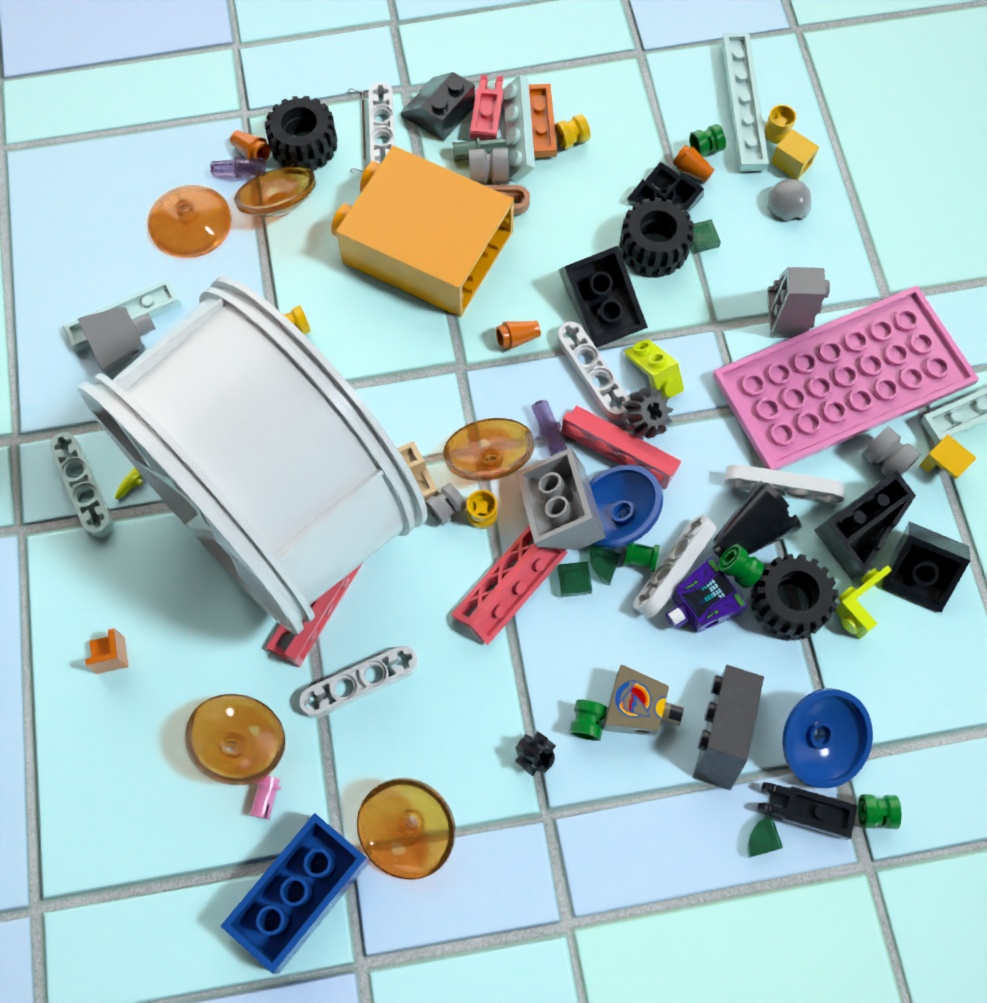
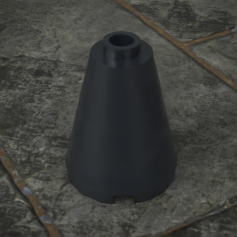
M760 480L713 538L715 546L712 547V550L720 559L729 547L739 544L748 552L749 556L796 533L801 529L802 525L796 514L792 517L788 515L789 511L787 508L790 505L770 484L767 482L763 484Z

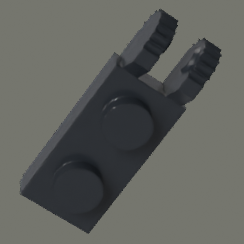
M768 782L762 783L761 790L773 796L786 797L785 808L771 803L760 802L757 807L758 812L782 818V821L846 840L851 839L857 805L793 786L788 788Z

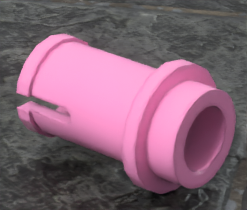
M261 775L260 780L255 783L258 785L249 815L270 820L277 790H281L279 786L280 779Z

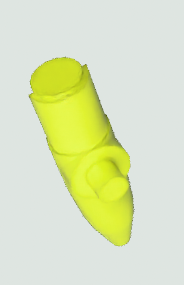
M135 467L118 487L115 499L119 500L125 496L134 486L143 485L142 475Z

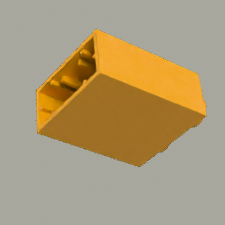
M393 145L381 164L372 161L365 168L360 181L361 194L353 206L346 203L342 204L333 218L331 233L337 237L342 263L458 317H462L513 232L514 198Z

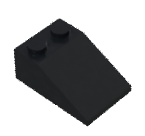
M618 245L558 269L567 295L585 332L596 348L648 328Z

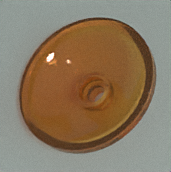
M302 166L274 169L246 182L235 194L234 201L239 211L250 216H285L298 208L312 194L316 186V177L311 169Z
M196 184L178 186L165 192L154 202L147 219L148 231L154 244L166 254L178 258H195L212 252L226 239L232 223L231 211L224 197L212 188Z
M507 418L483 419L457 430L446 442L443 456L447 468L461 478L478 482L494 481L515 473L528 462L534 451V439L529 428L518 421Z
M223 694L204 701L193 711L185 728L184 742L190 760L205 776L223 784L247 785L264 779L277 767L285 750V733L277 715L261 701L241 694ZM226 748H233L235 752H230Z
M394 778L382 782L365 797L357 816V833L363 851L376 867L393 877L407 880L427 877L439 870L453 851L456 840V825L453 813L445 799L433 787L422 781L412 778ZM409 817H415L418 825L413 824Z

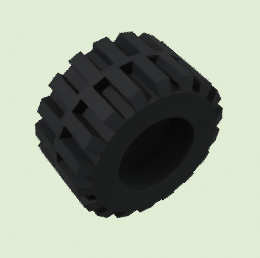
M297 95L292 96L290 100L285 98L281 100L280 105L275 104L272 107L273 112H268L266 116L265 132L275 161L278 160L280 166L283 168L288 166V170L293 172L299 169L300 173L306 172V169L315 171L317 166H325L327 159L332 160L334 151H337L338 140L332 112L329 111L325 103L321 104L317 98L310 100V96L304 95L303 98H298ZM299 132H311L305 136H293Z
M648 198L643 200L642 205L637 202L633 205L632 210L627 211L622 224L619 248L621 249L622 258H626V264L629 267H635V272L639 274L641 271L646 272L645 276L649 277L652 274H657V277H663L664 272H667L669 275L674 273L675 269H680L684 264V260H687L694 235L693 221H689L690 214L682 212L683 207L680 204L675 206L672 204L673 201L669 199L665 202L661 201V198H655L654 201H650ZM659 233L665 236L668 241L654 242L647 239L644 235Z
M793 553L786 554L783 559L780 557L773 559L771 564H767L761 577L753 585L754 588L751 591L750 598L754 599L751 603L752 611H758L755 619L758 623L763 621L766 624L763 629L768 633L772 629L776 631L775 637L780 639L784 635L788 636V640L795 641L798 636L801 639H805L812 633L815 634L831 618L838 604L835 600L839 597L838 590L832 589L836 581L834 577L828 578L827 574L830 570L826 566L822 569L817 566L819 562L817 559L812 558L811 561H808L804 554H799L794 559ZM792 584L801 588L808 597L809 609L796 611L787 607L779 597L778 586Z

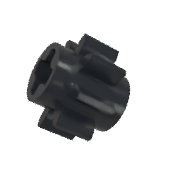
M539 731L536 732L534 737L525 734L515 747L518 755L515 763L531 776H534L536 771L545 773L552 767L555 761L553 749L556 747V744L548 740V737Z

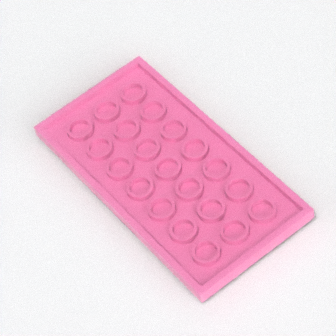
M918 285L714 370L712 375L766 469L781 470L971 387L979 380Z

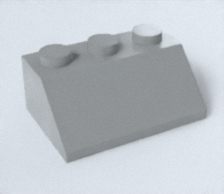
M572 448L516 472L532 537L537 547L579 550L606 538L585 467Z

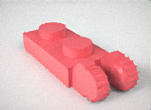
M481 74L479 88L476 89L470 139H497L503 102L504 76H497L495 90L486 89L488 87L487 75Z

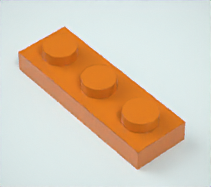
M551 83L529 84L534 158L557 157Z

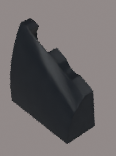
M660 161L646 180H641L629 195L627 201L631 204L638 202L642 205L643 200L648 198L650 201H654L655 198H661V201L665 202L669 199L673 201L672 204L675 206L680 204L683 207L682 212H689L704 197V188L685 174L679 175Z

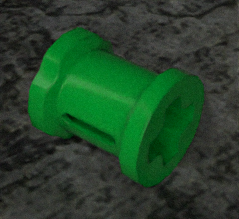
M634 542L627 545L623 565L629 566L633 564L647 567L649 571L654 572L660 545L655 544L652 547Z

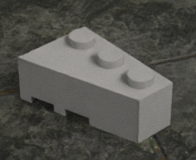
M787 267L779 275V280H774L773 286L767 287L770 338H793L814 327L815 317L817 313H821L823 300L828 298L830 293V281L825 280L824 268Z

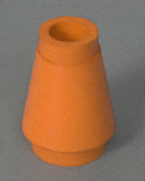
M239 130L234 131L230 137L231 145L251 163L262 164L268 159L271 149L264 138Z
M684 145L673 161V164L677 166L676 170L704 183L708 181L715 171L693 146L690 148Z
M536 320L504 321L502 325L496 327V338L501 349L507 348L511 350L541 336L540 326Z

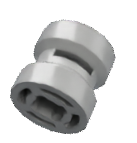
M450 483L443 486L437 496H431L425 501L429 513L442 526L451 520L452 514L461 512L467 507L463 496Z

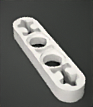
M385 82L374 83L369 88L370 160L381 164L380 154L387 155L391 147L395 146L392 87ZM379 94H384V104H379ZM379 114L389 116L388 120L384 122L376 121L375 117ZM380 136H386L390 139L386 144H378L375 140Z
M571 321L563 323L558 330L557 341L560 348L602 412L612 420L622 419L621 416L627 413V410L622 406L625 401H629L627 393L582 326ZM568 332L570 335L576 334L575 342L578 347H576L575 349V343L573 342V340L570 337L565 339L566 333ZM588 353L594 360L586 365L580 363L577 357L580 354ZM596 376H604L608 379L609 384L606 387H597L593 384L592 380ZM611 397L615 403H622L620 409L616 406L610 407Z
M740 464L726 467L724 484L730 488L751 491L755 484L761 480L763 484L766 482L770 484L782 497L825 504H838L844 501L845 484L838 480Z
M702 514L695 517L687 525L634 600V608L645 618L655 616L663 608L714 535L716 525L706 515Z
M399 646L308 687L300 695V707L311 718L325 716L414 674L418 668L417 654L409 646ZM402 654L406 658L412 657L408 661V668L404 669L402 665L393 667L392 671L395 675L389 677L388 669L384 664L385 661L389 660V664L392 666L399 662L398 656ZM371 667H379L384 673L383 678L378 683H370L365 678L367 670ZM343 680H348L354 685L353 692L347 697H340L336 693V686ZM329 687L330 693L336 702L330 704L329 698H326L319 702L320 708L314 710L312 706L307 707V704L311 702L310 697L312 695H316L318 699L325 697L327 693L324 689Z

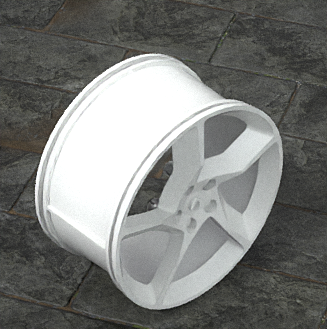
M223 276L213 281L210 288H207L200 294L198 306L113 380L103 373H98L93 377L94 386L85 381L77 388L81 398L100 425L167 506L243 589L293 635L297 636L304 630L301 621L309 623L314 619L315 615L310 606L314 601L396 536H407L414 528L420 527L427 519L426 503L410 468L382 425L355 390L321 351L289 319L262 296L232 278Z

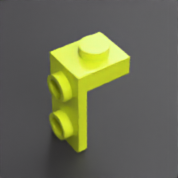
M646 339L637 342L634 346L624 351L625 356L648 375L651 390H661V397L672 398L684 391L679 362L651 340Z
M888 565L880 572L876 568L872 569L861 579L864 584L856 590L851 586L838 597L841 603L836 607L835 613L842 619L841 622L844 628L859 639L871 631L878 623L857 600L892 571Z

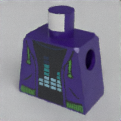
M710 557L675 589L672 600L676 607L665 613V617L670 626L675 630L689 622L694 631L700 633L740 616L748 605L727 576L718 568V564L713 557Z

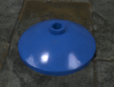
M619 465L601 472L589 482L606 538L592 543L593 545L602 548L627 546L642 538L657 522L663 508L664 496L659 481L649 470L637 465Z
M836 688L816 690L802 698L794 706L786 720L782 736L784 758L792 773L808 785L817 788L838 787L856 776L866 763L873 742V727L866 707L851 693Z

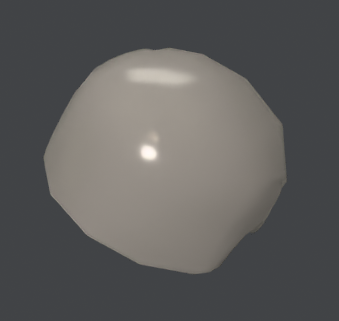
M782 180L768 194V207L772 213L787 222L796 217L803 220L811 210V192L805 183L800 180Z

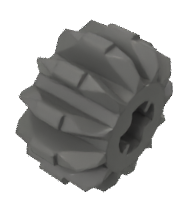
M648 387L631 392L628 395L629 401H625L622 404L627 413H624L621 417L629 421L625 429H634V436H644L647 439L655 438V436L666 432L665 425L673 422L669 418L668 413H671L674 409L666 405L670 397H661V390H651Z

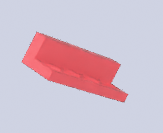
M577 405L572 413L567 411L563 417L562 434L619 465H637L649 470L664 489L668 487L681 464V460Z
M530 525L451 613V616L456 621L469 627L478 639L487 645L490 644L568 553L566 549L537 547L534 543L527 546L533 538ZM518 560L513 567L507 569L511 562ZM498 583L493 590L487 592L492 584ZM477 606L476 610L469 617L465 616L472 607Z
M362 564L310 605L315 615L314 619L309 623L303 622L304 630L297 636L295 635L286 651L277 645L284 635L291 633L281 624L266 646L267 650L301 667Z

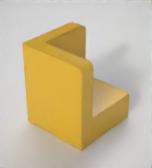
M791 130L776 146L771 163L793 179L799 180L814 163L819 146L797 131Z
M947 434L919 466L929 473L938 465L952 478L958 479L977 458Z

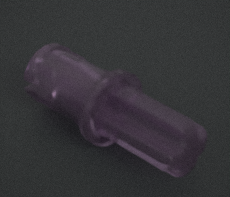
M236 156L233 160H219L210 163L211 175L216 177L235 176L237 179H242L243 176H265L266 163L263 157L241 159V157Z
M547 400L536 401L532 405V410L539 425L538 433L544 437L550 456L568 449L560 432L561 424L556 421Z

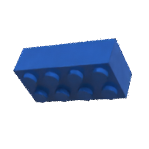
M314 813L220 927L272 974H280L371 860Z

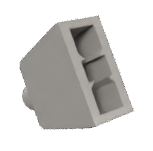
M126 307L77 318L101 370L106 375L144 352L146 347L140 336L156 330L149 313L132 320Z

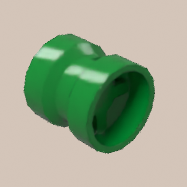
M719 124L708 126L705 131H693L689 135L690 147L693 146L702 157H706L709 152L718 153L726 148L725 134Z
M735 544L723 553L719 560L718 568L727 576H734V580L740 586L748 588L761 577L764 564L756 557H749L748 552L742 546Z
M576 700L574 707L576 718L571 722L569 733L578 738L600 741L603 729L599 724H601V720L605 719L608 707L590 700Z
M861 794L858 800V817L861 827L875 829L877 825H883L886 829H899L902 810L898 796L884 795L882 798H876L873 794Z

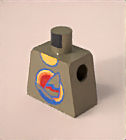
M620 664L603 730L656 736L660 729L661 721L680 726L684 707L666 702L669 690L668 685Z

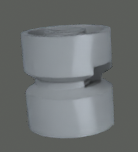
M508 148L492 149L490 154H487L485 149H469L470 179L484 186L488 180H491L496 185H509Z
M887 426L868 445L861 456L873 466H882L881 473L885 476L890 475L896 470L902 476L921 456V453L909 443H900L901 436Z

